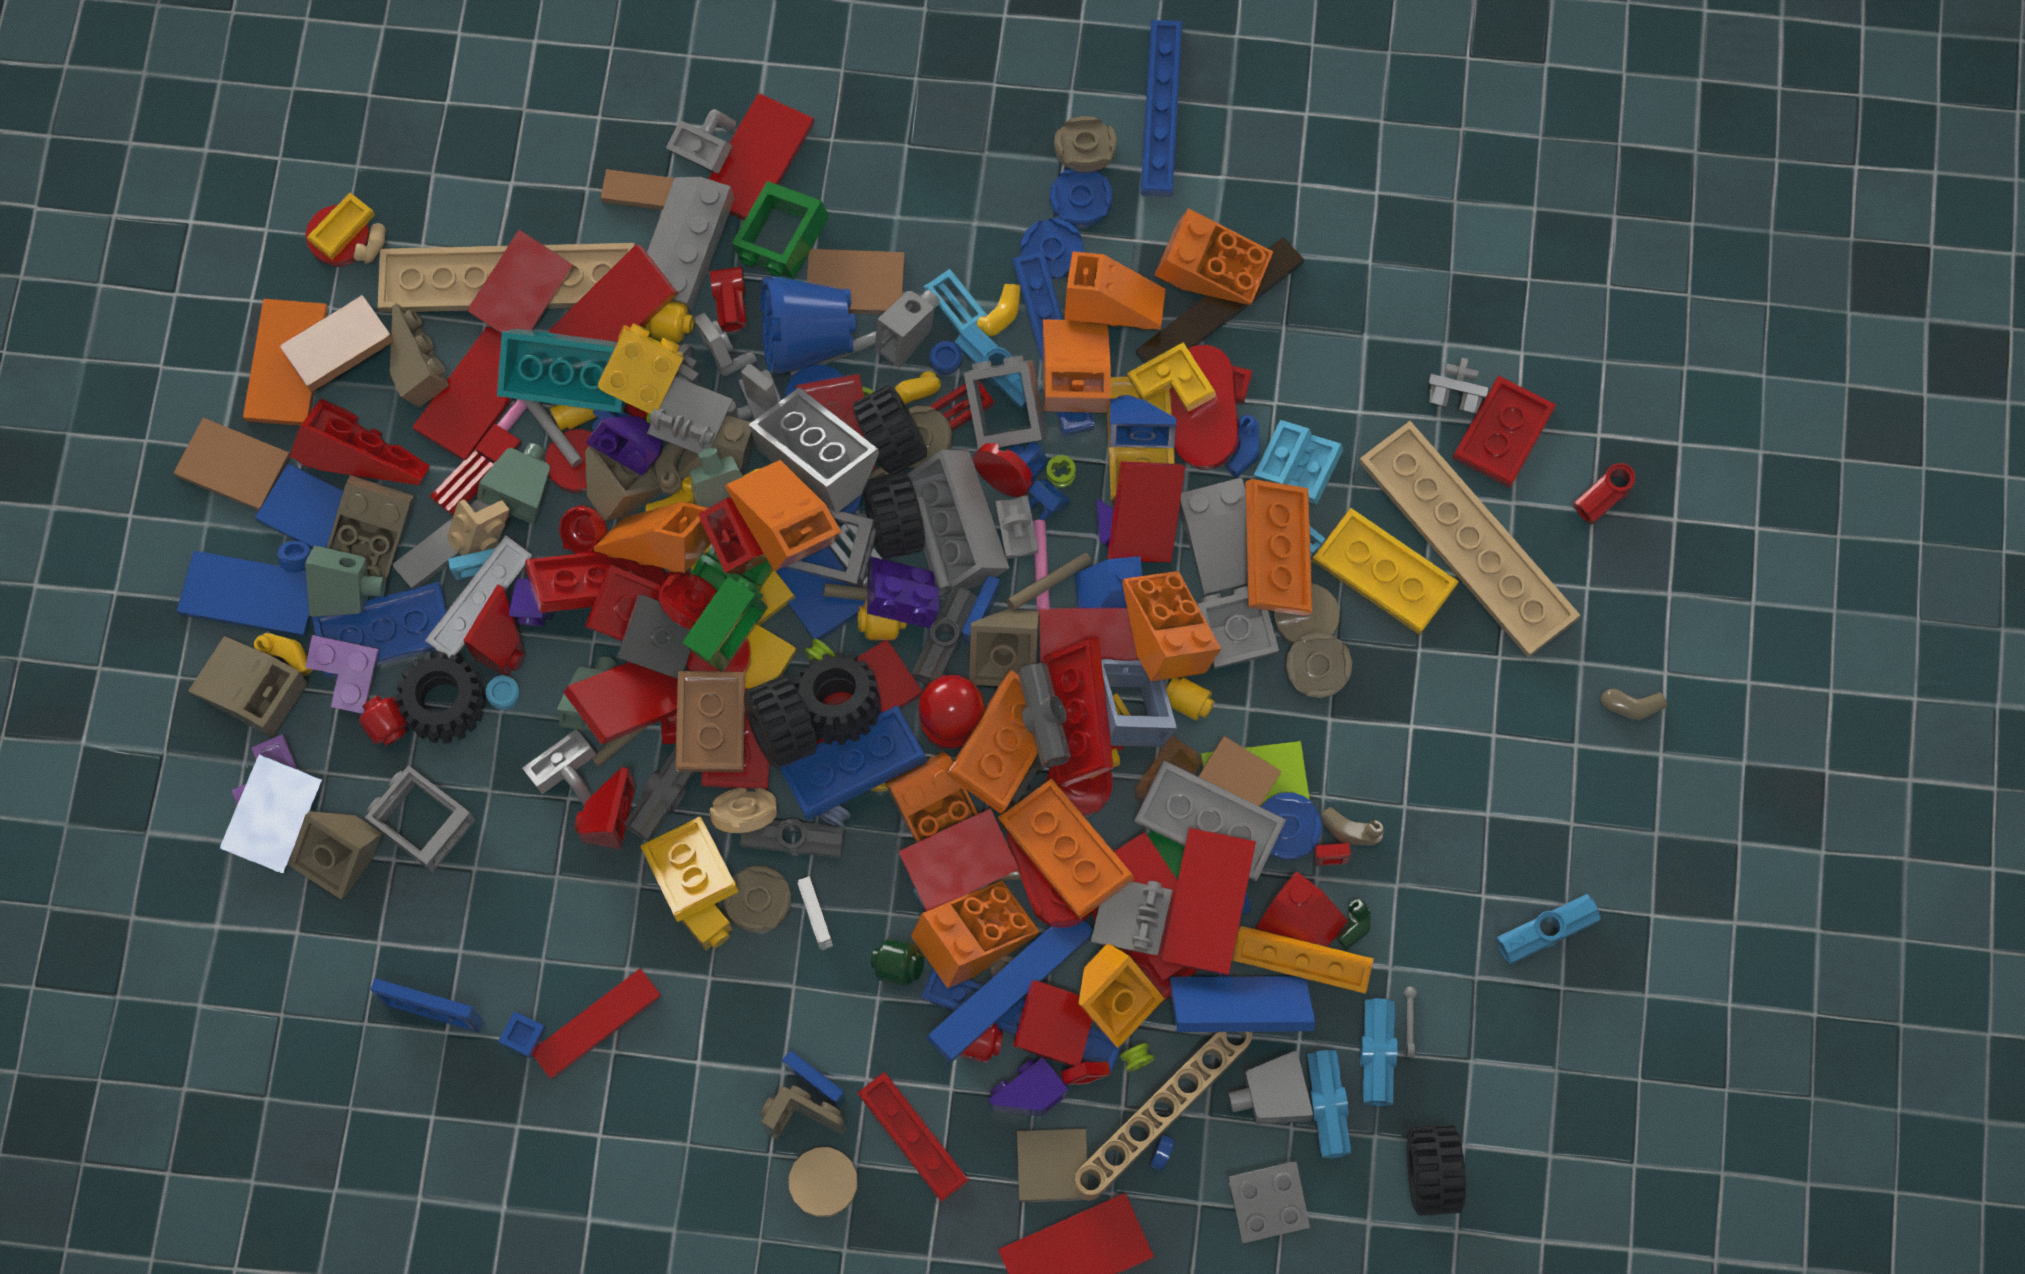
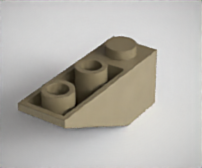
M396 303L392 308L391 337L394 342L391 343L390 375L401 398L420 408L449 385L443 374L445 368L432 351L434 345L430 338L422 331L421 318L414 310H407Z

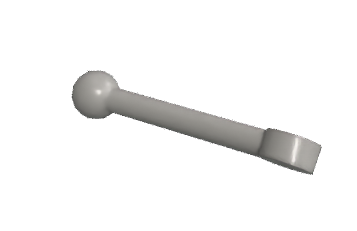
M1408 986L1404 990V996L1407 998V1031L1404 1053L1405 1057H1413L1415 1053V1045L1413 1044L1414 998L1417 996V990L1412 986Z

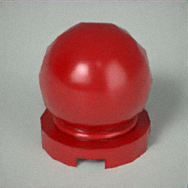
M944 675L930 682L921 694L918 705L923 734L930 743L943 750L945 748L962 749L985 710L983 696L977 686L959 675Z

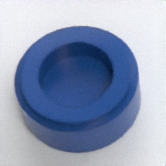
M941 341L935 344L930 351V364L935 372L941 375H950L960 368L962 354L955 343Z
M289 541L282 544L278 549L279 565L288 571L305 569V562L311 552L310 547L301 541Z
M1164 1134L1160 1136L1149 1164L1150 1167L1160 1171L1165 1168L1174 1146V1138Z

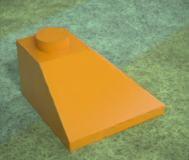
M1107 943L1084 967L1079 1005L1112 1044L1119 1048L1164 1000V997L1129 955Z

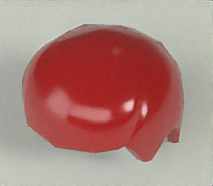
M583 505L568 509L560 519L559 534L563 542V548L575 554L594 552V547L607 534L606 522L596 510Z

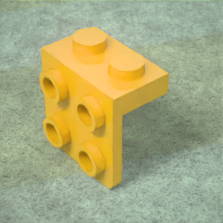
M633 323L631 328L623 325L614 351L598 381V388L651 414L653 409L659 410L683 361V353L678 351L680 348L678 344L668 339L662 338L661 342L648 337L650 331Z

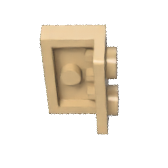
M466 500L459 501L447 535L451 547L461 555L496 548L499 545V539L505 527L510 509L501 500L475 513Z

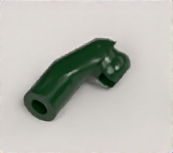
M1354 899L1349 903V927L1336 936L1337 941L1345 950L1349 949L1370 931L1371 911L1362 899Z

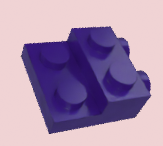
M872 557L868 564L867 614L930 629L939 612V587L934 586L935 577L933 571Z

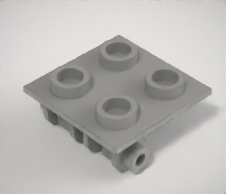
M675 376L659 410L653 409L649 421L652 423L647 434L699 454L704 449L712 448L733 399Z
M1148 881V885L1130 882L1099 905L1091 942L1102 945L1109 943L1117 948L1158 956L1173 890L1161 888L1162 884L1155 881Z
M1296 1161L1228 1177V1186L1233 1197L1242 1243L1310 1228Z

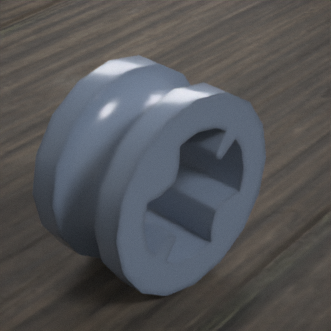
M838 805L817 817L832 827L845 828L844 821L846 819L849 820L851 814Z

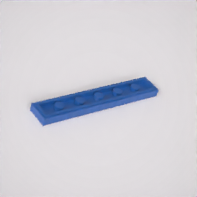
M1151 20L1141 195L1173 196L1182 21Z
M1039 251L1012 258V263L1018 284L1021 286L1020 291L1043 366V319L1063 320V316L1044 252ZM1056 412L1063 437L1094 429L1091 413Z
M1085 921L1067 928L1050 926L928 1034L926 1040L951 1064L1027 996L1031 981L1042 982L1092 938L1094 929Z
M932 968L921 999L954 1012L984 985L967 980L947 988L934 968ZM1021 1000L998 1021L999 1030L1016 1036L1025 1001ZM1090 1027L1081 1062H1108L1112 1074L1123 1044L1119 1048L1115 1047L1102 1031Z

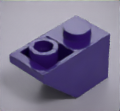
M638 416L603 418L586 443L642 476L659 455L663 440L647 434L650 423Z
M517 578L509 616L517 618L518 624L524 626L544 627V621H553L554 611L540 613L529 579Z
M1042 1057L1037 1062L1031 1059L1022 1065L1017 1071L1019 1076L1010 1083L1004 1080L990 1091L992 1097L988 1099V1102L993 1111L1042 1117L1069 1096V1092L1065 1084Z

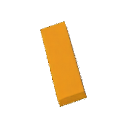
M1240 926L1233 961L1366 994L1374 958Z

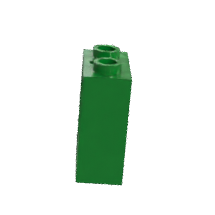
M767 181L731 244L738 255V260L746 266L754 267L757 265L765 268L773 276L782 277L783 275L794 279L828 220L829 215L821 200ZM773 209L802 219L783 255L754 244Z
M728 576L682 643L695 655L719 671L724 672L768 607L761 600L763 594L742 577L735 581Z

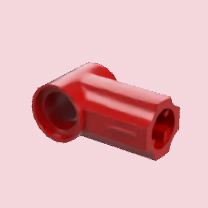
M742 267L710 270L713 299L716 300L718 324L722 331L728 333L739 332L747 327L743 300L745 285Z
M1623 463L1610 466L1606 474L1573 503L1577 514L1585 522L1593 525L1617 502L1629 495L1635 482L1633 469ZM1615 476L1622 477L1627 485L1625 487H1616L1612 484L1610 478Z

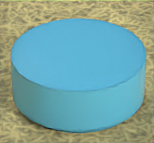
M500 675L488 683L486 697L494 708L508 710L519 702L521 692L513 678Z

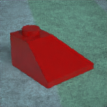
M497 584L463 641L475 661L502 675L510 676L513 670L516 671L521 666L525 657V653H523L525 649L517 619L509 616L511 602L504 588Z
M621 767L585 802L584 810L578 811L575 820V831H578L582 842L622 849L626 832L624 823L630 816L637 787L628 768Z
M1296 871L1275 897L1255 929L1329 947L1348 923V919L1322 890Z

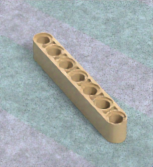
M1217 1032L1079 1168L1073 1181V1189L1076 1195L1082 1200L1087 1201L1098 1198L1245 1052L1251 1042L1252 1032H1238L1243 1037V1044L1238 1046L1228 1042L1226 1037L1228 1032ZM1213 1055L1219 1060L1220 1066L1217 1069H1208L1203 1064L1202 1057ZM1184 1078L1190 1079L1195 1084L1196 1090L1193 1093H1184L1180 1090L1178 1081ZM1164 1102L1170 1106L1172 1114L1169 1117H1160L1154 1111V1105ZM1134 1126L1144 1128L1147 1132V1139L1141 1142L1135 1141L1130 1136V1128ZM1110 1150L1118 1151L1123 1156V1163L1118 1166L1110 1165L1105 1159V1153ZM1086 1174L1093 1175L1097 1178L1099 1187L1095 1190H1087L1081 1185L1080 1178Z

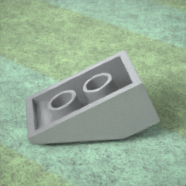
M1242 477L1181 493L1179 514L1204 597L1247 586L1246 490Z

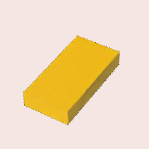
M349 193L307 236V239L313 246L333 260L375 216V213L352 193Z

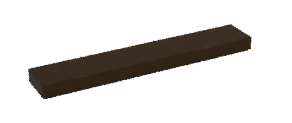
M1284 237L1268 248L1273 251V254L1253 302L1304 263L1303 257ZM1205 296L1136 350V355L1143 363H1146L1183 342L1187 349L1197 346L1249 305Z

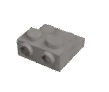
M1248 586L1235 589L1233 591L1234 595L1221 598V594L1206 596L1201 599L1202 603L1197 604L1221 647L1219 654L1212 663L1214 669L1279 653L1268 610L1249 608Z

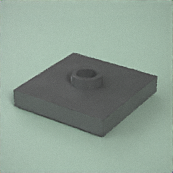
M638 595L617 658L678 679V671H684L691 651L682 643L690 629L684 628L671 620L663 611L659 601Z

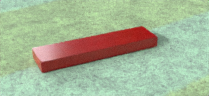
M640 968L539 1044L533 1056L549 1078L553 1080L662 996Z
M885 1072L857 1093L941 1203L969 1182L968 1178Z

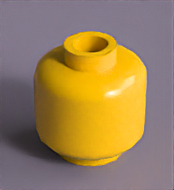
M670 301L645 325V329L649 330L650 336L657 341L665 338L674 343H680L686 334L692 333L694 316L689 315V309L685 304Z
M867 600L863 606L858 607V631L863 632L867 640H895L899 635L900 629L906 628V623L867 614Z

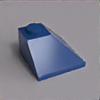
M1122 395L1117 397V399L1110 400L1109 447H1175V417L1144 399H1136V397L1131 395Z
M1140 556L1107 559L1075 573L1078 608L1127 607L1122 581L1125 578L1143 576Z

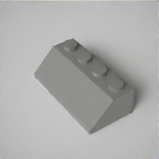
M703 177L674 178L647 254L678 292L671 301L685 304L689 309V314H693L735 200L731 186Z
M797 388L749 424L758 451L773 463L781 460L835 513H838L862 494L879 455L878 448L800 388Z
M942 449L907 474L912 481L916 496H924L951 584L950 589L939 591V596L949 595L952 587L969 589L982 585L989 575L996 578L1009 569L969 451ZM924 544V549H923V550H924V553H925V556H926V559H927V562H928L930 571H933V570H932V567H931V564H930V560H929L927 551H926V547H925V544Z

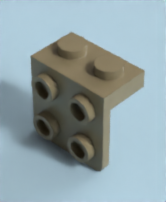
M794 1085L790 1090L781 1086L775 1099L769 1097L760 1113V1116L763 1117L761 1123L766 1134L779 1140L795 1110L841 1135L844 1134L846 1127L843 1117L840 1116V1110L826 1102H823L821 1106L813 1103L809 1099L811 1096L809 1093Z

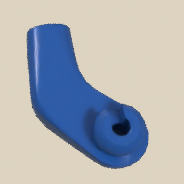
M1244 415L1239 419V448L1231 461L1226 465L1227 471L1235 478H1238L1258 459L1260 454L1259 423L1251 415Z

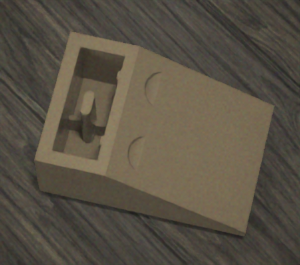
M350 475L343 491L327 548L363 556L367 560L368 576L384 577L386 582L414 495Z
M224 636L188 692L266 736L273 738L308 682L300 671L266 653Z

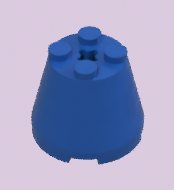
M778 276L762 279L760 309L763 311V332L761 334L767 370L771 371V374H784L846 353H853V338L850 333L856 332V320L854 313H848V308L851 307L850 289H841Z

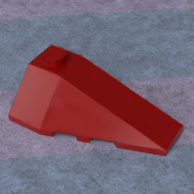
M320 398L301 424L289 457L297 460L301 465L313 467L320 471L420 485L430 468V465L402 446H390L381 438L382 433L377 429L373 428L368 431L358 424L359 417L352 412Z

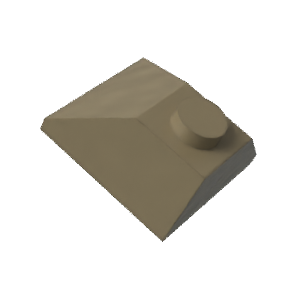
M726 415L712 448L717 449L720 459L732 456L745 476L755 446V440L749 427L751 422ZM686 449L677 470L681 480L690 477L689 473L691 470L701 467L698 454Z
M592 446L585 450L587 497L605 521L627 517L663 493L652 464L641 476Z
M1006 609L971 622L969 680L975 685L999 686L1006 673L1010 670L1018 674L1021 671L1020 668L1029 664H1037L1039 611H1012L1011 609Z
M309 811L304 816L287 865L342 900L372 861L382 832L355 815Z

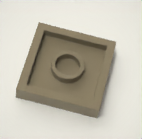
M1086 1129L1017 1131L1019 1202L1082 1200L1074 1192L1073 1181L1079 1168L1087 1161ZM1088 1174L1080 1178L1081 1185L1088 1190Z

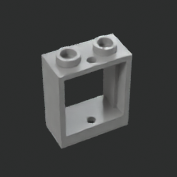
M1023 355L1004 358V364L992 366L991 361L972 364L973 370L964 373L978 449L985 443H996L1000 445L999 447L1038 441L1047 436L1033 359L1024 361ZM1021 372L1031 426L987 433L978 379Z
M829 509L835 521L858 526L846 572L802 561H796L785 568L863 587L876 538L874 520L841 511L835 513Z
M408 765L404 771H399L394 775L389 783L390 788L382 797H377L373 800L367 809L368 814L365 818L372 827L382 832L385 837L433 873L473 825L475 819L468 810ZM415 786L452 813L421 851L385 824L386 820Z

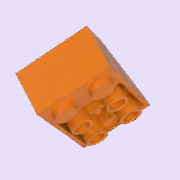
M1188 208L1175 225L1154 276L1182 290L1251 305L1273 251Z
M1073 251L1066 289L1064 320H1072L1078 323H1100L1109 326L1138 327L1144 330H1161L1166 289L1104 254Z
M1043 319V411L1108 413L1111 400L1108 325L1091 322L1078 323L1072 320Z
M781 460L725 485L774 572L828 547L841 533L826 504Z
M679 502L623 517L594 547V552L607 554L611 558H624L636 561L641 565L666 568L671 572L685 573L711 544L698 516L699 513L708 509V507Z
M1175 571L1123 579L1122 585L1137 657L1150 681L1206 673L1219 654L1221 647L1180 572Z
M944 751L927 759V762L885 782L915 843L978 814L967 790L946 775L953 761Z
M1001 880L922 913L911 937L945 986L950 988L974 978L993 963L998 962L999 959L1037 936L1040 931L1004 881Z

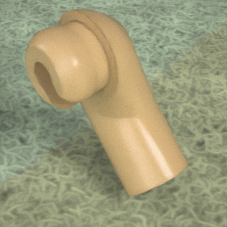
M376 223L370 227L367 246L363 244L356 245L354 259L356 261H364V264L373 262L385 241L386 229L382 224Z

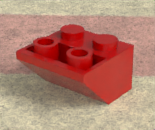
M731 497L718 502L698 514L725 573L741 575L767 560Z

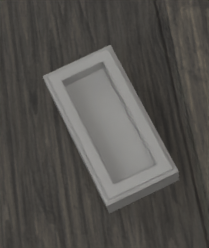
M747 364L741 371L746 395L765 411H768L778 403L774 383L752 364Z

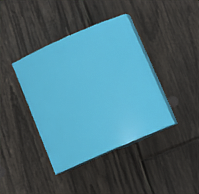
M1280 420L1254 473V477L1262 481L1308 488L1309 502L1317 505L1344 449L1340 443L1312 435L1309 428Z

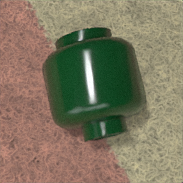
M887 939L879 948L874 949L871 956V967L875 968V974L881 982L908 986L914 980H918L923 971L924 957L913 943Z

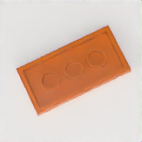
M263 299L243 418L246 422L301 426L312 411L315 390L310 392L280 345L326 318L328 314L327 304Z
M1250 479L1245 482L1249 608L1308 616L1312 613L1308 488Z
M1013 670L1006 673L985 708L981 719L972 730L946 774L1000 814L1006 810L1038 755L1034 735L1027 730L1023 722L1022 710L1026 707L1019 676Z
M1052 778L998 817L999 823L1079 919H1082L1134 880L1133 874Z

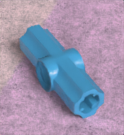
M976 324L968 325L955 340L957 348L974 364L984 361H991L992 365L994 363L1004 364L1003 359L1011 357L1007 350L998 347ZM1021 372L985 378L988 383L997 386L1020 410L1027 408Z
M1585 894L1552 911H1545L1538 918L1498 936L1496 942L1502 957L1511 965L1544 948L1554 947L1559 941L1600 922L1601 917L1594 900L1588 894ZM1542 923L1552 924L1556 928L1557 934L1554 936L1543 934L1540 925Z
M1374 998L1364 1002V1036L1361 1038L1360 1065L1363 1067V1104L1383 1107L1393 1105L1394 1068L1397 1065V1038H1394L1395 1001Z
M1322 1050L1307 1054V1063L1312 1090L1309 1091V1098L1313 1111V1122L1317 1124L1321 1158L1331 1159L1351 1155L1346 1119L1349 1116L1345 1087L1341 1085L1336 1050Z

